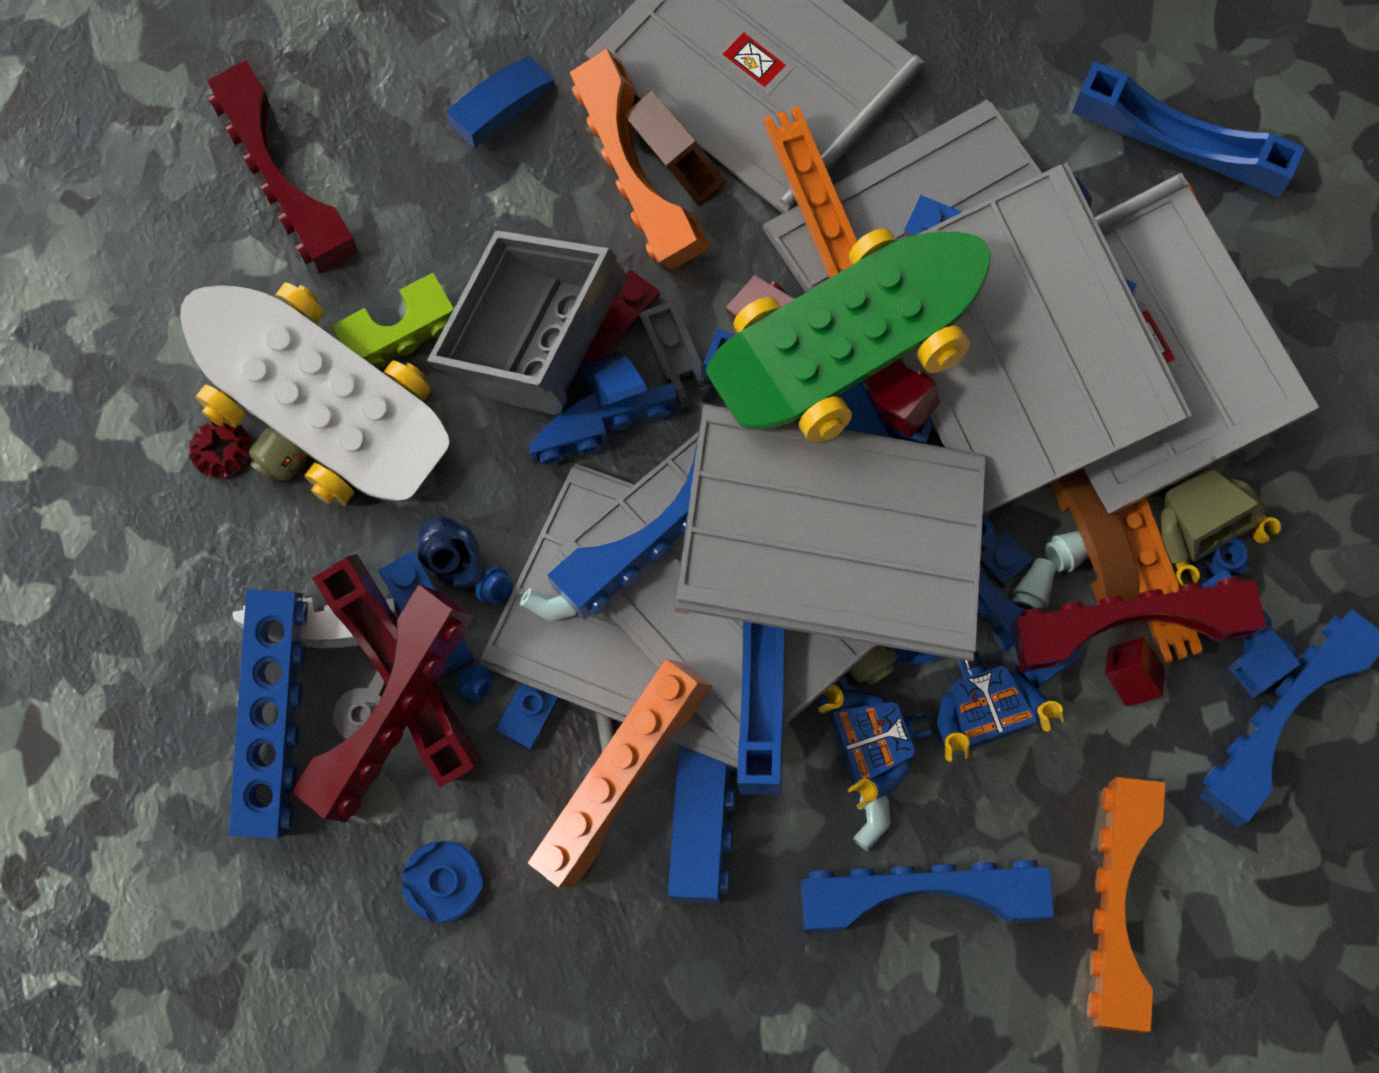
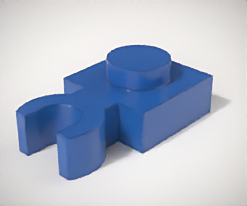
M983 516L982 529L984 530V535L981 536V550L983 552L980 555V565L1003 588L1029 566L1033 559L1007 531L997 538L994 534L992 522Z

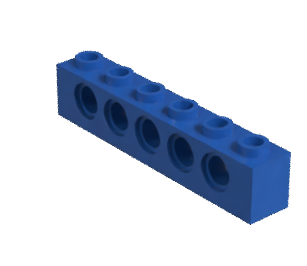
M246 589L228 836L277 839L286 836V830L291 829L293 825L294 807L293 805H288L289 788L295 787L297 778L296 764H291L292 747L297 748L300 737V727L298 723H294L295 707H300L303 695L302 683L297 682L298 666H303L306 652L305 643L300 642L301 626H306L308 620V603L303 601L302 593ZM279 621L284 626L285 634L283 639L275 644L268 637V629L273 622ZM273 661L278 663L282 670L281 678L275 684H271L265 677V669ZM268 702L274 703L279 711L278 719L272 725L266 723L262 717L263 707ZM264 743L271 744L276 752V758L271 765L264 764L259 757V750ZM261 784L268 785L273 793V799L268 806L262 805L256 797L257 788Z

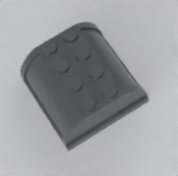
M496 230L427 362L435 369L444 370L464 385L498 402L554 415L559 414L567 401L566 393L614 298L620 296L626 285V274L616 261L617 256L609 248Z

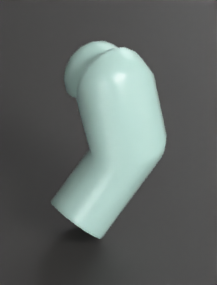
M531 588L524 593L520 602L521 606L548 621H555L576 614V611L563 597L559 596L548 599Z
M887 796L874 800L864 808L866 809L867 822L853 838L867 852L890 826V810Z

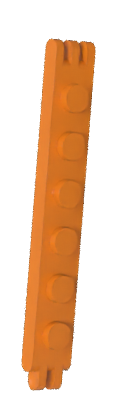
M799 106L791 108L794 122L790 123L786 112L782 111L777 113L780 127L776 128L771 116L764 117L763 124L830 279L852 266V263L849 261V253L857 243V239Z
M1147 498L1116 512L1133 556L1139 592L1142 593L1153 589H1162L1163 594L1178 592V587L1180 586ZM1147 622L1163 664L1172 662L1169 646L1173 647L1178 660L1187 658L1185 641H1187L1193 655L1202 653V646L1196 631L1174 624Z

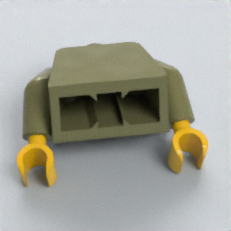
M1206 469L1194 477L1189 475L1169 485L1168 487L1171 490L1165 495V508L1161 512L1162 539L1170 562L1176 564L1177 569H1175L1174 573L1179 586L1184 585L1181 580L1183 570L1189 572L1193 583L1199 581L1200 573L1196 567L1188 565L1187 559L1189 557L1196 562L1251 530L1255 541L1261 544L1269 541V536L1264 531V525L1272 535L1278 534L1281 530V524L1276 518L1265 516L1267 510L1248 482L1226 475L1222 476L1215 469Z

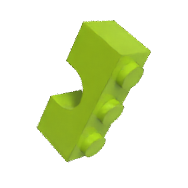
M434 273L399 290L406 307V314L399 323L392 326L378 325L370 318L364 308L331 325L336 339L380 370L384 367L386 361L398 355L406 356L413 353L422 342L432 337L435 339L439 338L454 308Z

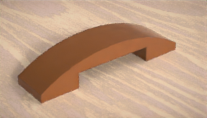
M1080 469L1050 483L1061 512H1072L1097 575V579L1090 585L1098 605L1100 599L1110 596L1122 595L1124 600L1139 598L1138 594L1140 592L1136 568L1123 527L1116 513L1113 512L1108 515L1084 469Z

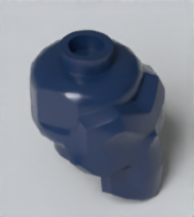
M436 517L424 522L418 529L415 538L417 556L423 566L435 572L438 579L442 582L454 584L457 587H469L477 584L481 579L482 569L477 555L478 542L470 528L461 526L456 521L445 517Z

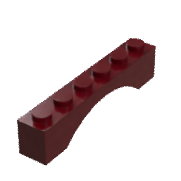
M247 60L209 78L207 83L213 93L207 96L209 103L218 117L224 114L229 121L224 127L234 145L242 143L247 153L241 156L251 174L255 175L259 172L264 180V183L259 186L268 203L271 205L277 202L282 212L277 214V217L288 235L294 232L300 242L295 244V247L305 265L312 262L318 273H321L358 253L355 241L336 208L316 201L299 191L283 177L272 162L267 143V120L271 105L264 88Z
M754 275L725 309L734 328L733 322L736 316L753 301L772 297L783 307L795 299L787 295L784 289L772 280L766 282ZM901 359L863 380L874 399L880 420L909 438H912L940 404L935 381L923 371L918 370L914 372L909 369Z
M354 554L343 558L312 577L332 612L360 644L387 686L395 662L398 640L397 618L359 555ZM434 681L425 695L422 707L414 713L407 726L420 757L439 788L473 769L482 761V758Z
M1239 576L1229 577L1217 581V586L1203 588L1202 583H1191L1178 587V592L1163 594L1162 589H1153L1139 593V598L1124 600L1122 595H1116L1100 599L1099 605L1084 607L1083 602H1071L1061 605L1059 607L1060 611L1045 613L1044 608L1022 611L1020 613L1021 617H1017L1011 625L1020 673L1060 667L1072 652L1090 638L1109 629L1131 623L1159 622L1179 625L1200 632L1217 642L1256 636L1267 627L1256 580L1242 582Z
M418 585L397 619L398 640L395 662L388 685L378 705L365 723L349 739L329 752L312 758L292 793L323 819L348 822L350 817L360 808L361 799L371 783L379 777L382 765L391 750L401 741L403 731L412 716L422 707L425 695L434 680L444 671L446 661L453 649L465 637L467 627L474 616L441 592Z

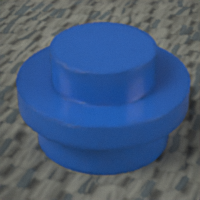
M492 566L482 573L480 581L476 584L477 598L485 604L498 605L506 601L513 589V581L509 577L508 572L500 566Z

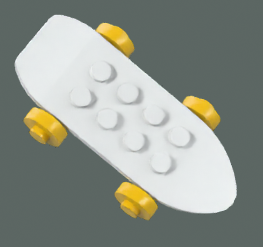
M285 282L275 294V297L249 288L209 286L193 290L185 297L181 305L180 318L188 348L204 375L220 390L219 392L206 384L195 397L204 407L201 412L219 426L224 422L231 427L237 428L246 416L245 412L235 404L237 403L320 462L325 467L313 463L304 476L313 485L312 493L324 502L330 504L333 500L340 505L346 506L355 494L354 490L347 483L375 498L397 502L407 501L413 497L447 451L449 445L448 434L432 409L423 403L432 392L431 387L424 380L426 377L424 373L410 363L403 365L394 360L390 362L382 373L316 324L325 312L317 303L318 297L306 287L300 285L297 288Z

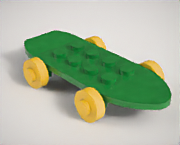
M876 229L864 235L852 247L849 253V261L852 263V266L781 307L775 298L765 297L753 301L744 307L733 322L737 334L728 339L710 359L706 368L707 375L736 422L742 428L751 430L769 429L786 425L801 418L799 428L810 443H819L833 439L843 431L852 418V412L841 397H837L841 393L919 348L917 358L929 373L950 369L961 361L970 348V341L959 326H954V324L968 311L983 288L990 269V251L982 239L969 233L932 232L897 240L890 229Z

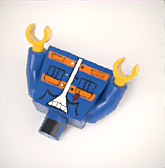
M975 651L973 661L957 659L964 678L951 683L948 693L942 697L937 718V727L945 744V759L947 761H952V751L959 750L960 753L963 752L965 759H968L969 749L1029 730L1038 722L1036 717H1039L1041 727L1046 732L1051 730L1049 718H1058L1061 723H1065L1061 704L1049 701L1035 686L1018 673L1009 672L1005 665L986 671L979 651Z
M832 685L822 693L827 698L828 704L820 706L818 709L820 713H827L837 709V711L832 712L830 721L853 782V786L848 789V793L858 791L863 797V801L856 805L860 810L874 800L893 793L911 770L910 761L916 756L912 741L931 735V728L924 712L903 719L897 702H888L883 696L859 690H841L838 686Z

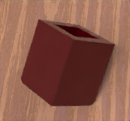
M1144 636L1108 647L1105 675L1126 706L1163 696L1165 669Z

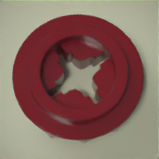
M210 420L202 427H197L193 438L189 440V457L193 465L200 473L210 478L222 479L233 476L245 467L250 458L251 440L241 424L234 428L224 422L219 426ZM217 435L223 443H229V446L224 447L223 461L215 451H209L210 448L215 446L214 440H216L215 436Z

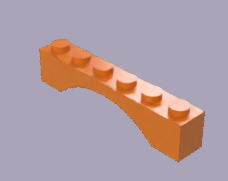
M605 49L570 71V75L575 83L572 91L578 102L586 107L590 115L586 118L588 126L596 137H600L604 148L601 149L602 156L609 167L615 169L619 177L616 180L617 188L621 195L630 201L634 209L631 212V218L636 227L641 232L644 231L649 242L645 245L646 250L654 263H660L674 270L710 249L696 216L682 207L665 200L651 186L640 168L633 147L631 124L623 115L632 107L636 90L622 60Z
M665 659L530 858L528 864L558 888L577 886L599 854L607 831L634 784L667 742L691 719L713 685L682 662Z
M1116 777L1109 782L1108 787H1104L1102 790L1101 811L1107 812L1106 827H1101L1099 831L1098 850L1099 852H1104L1103 868L1097 869L1095 881L1096 892L1101 893L1100 909H1095L1093 915V933L1099 934L1098 951L1093 950L1090 958V975L1096 976L1095 993L1090 992L1087 1001V1016L1093 1018L1092 1028L1133 1033L1151 1032L1153 988L1141 972L1131 950L1126 928L1125 899L1129 876L1138 854L1149 837L1163 824L1165 782Z

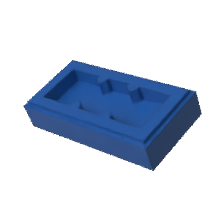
M520 683L495 730L496 733L532 751L559 698Z

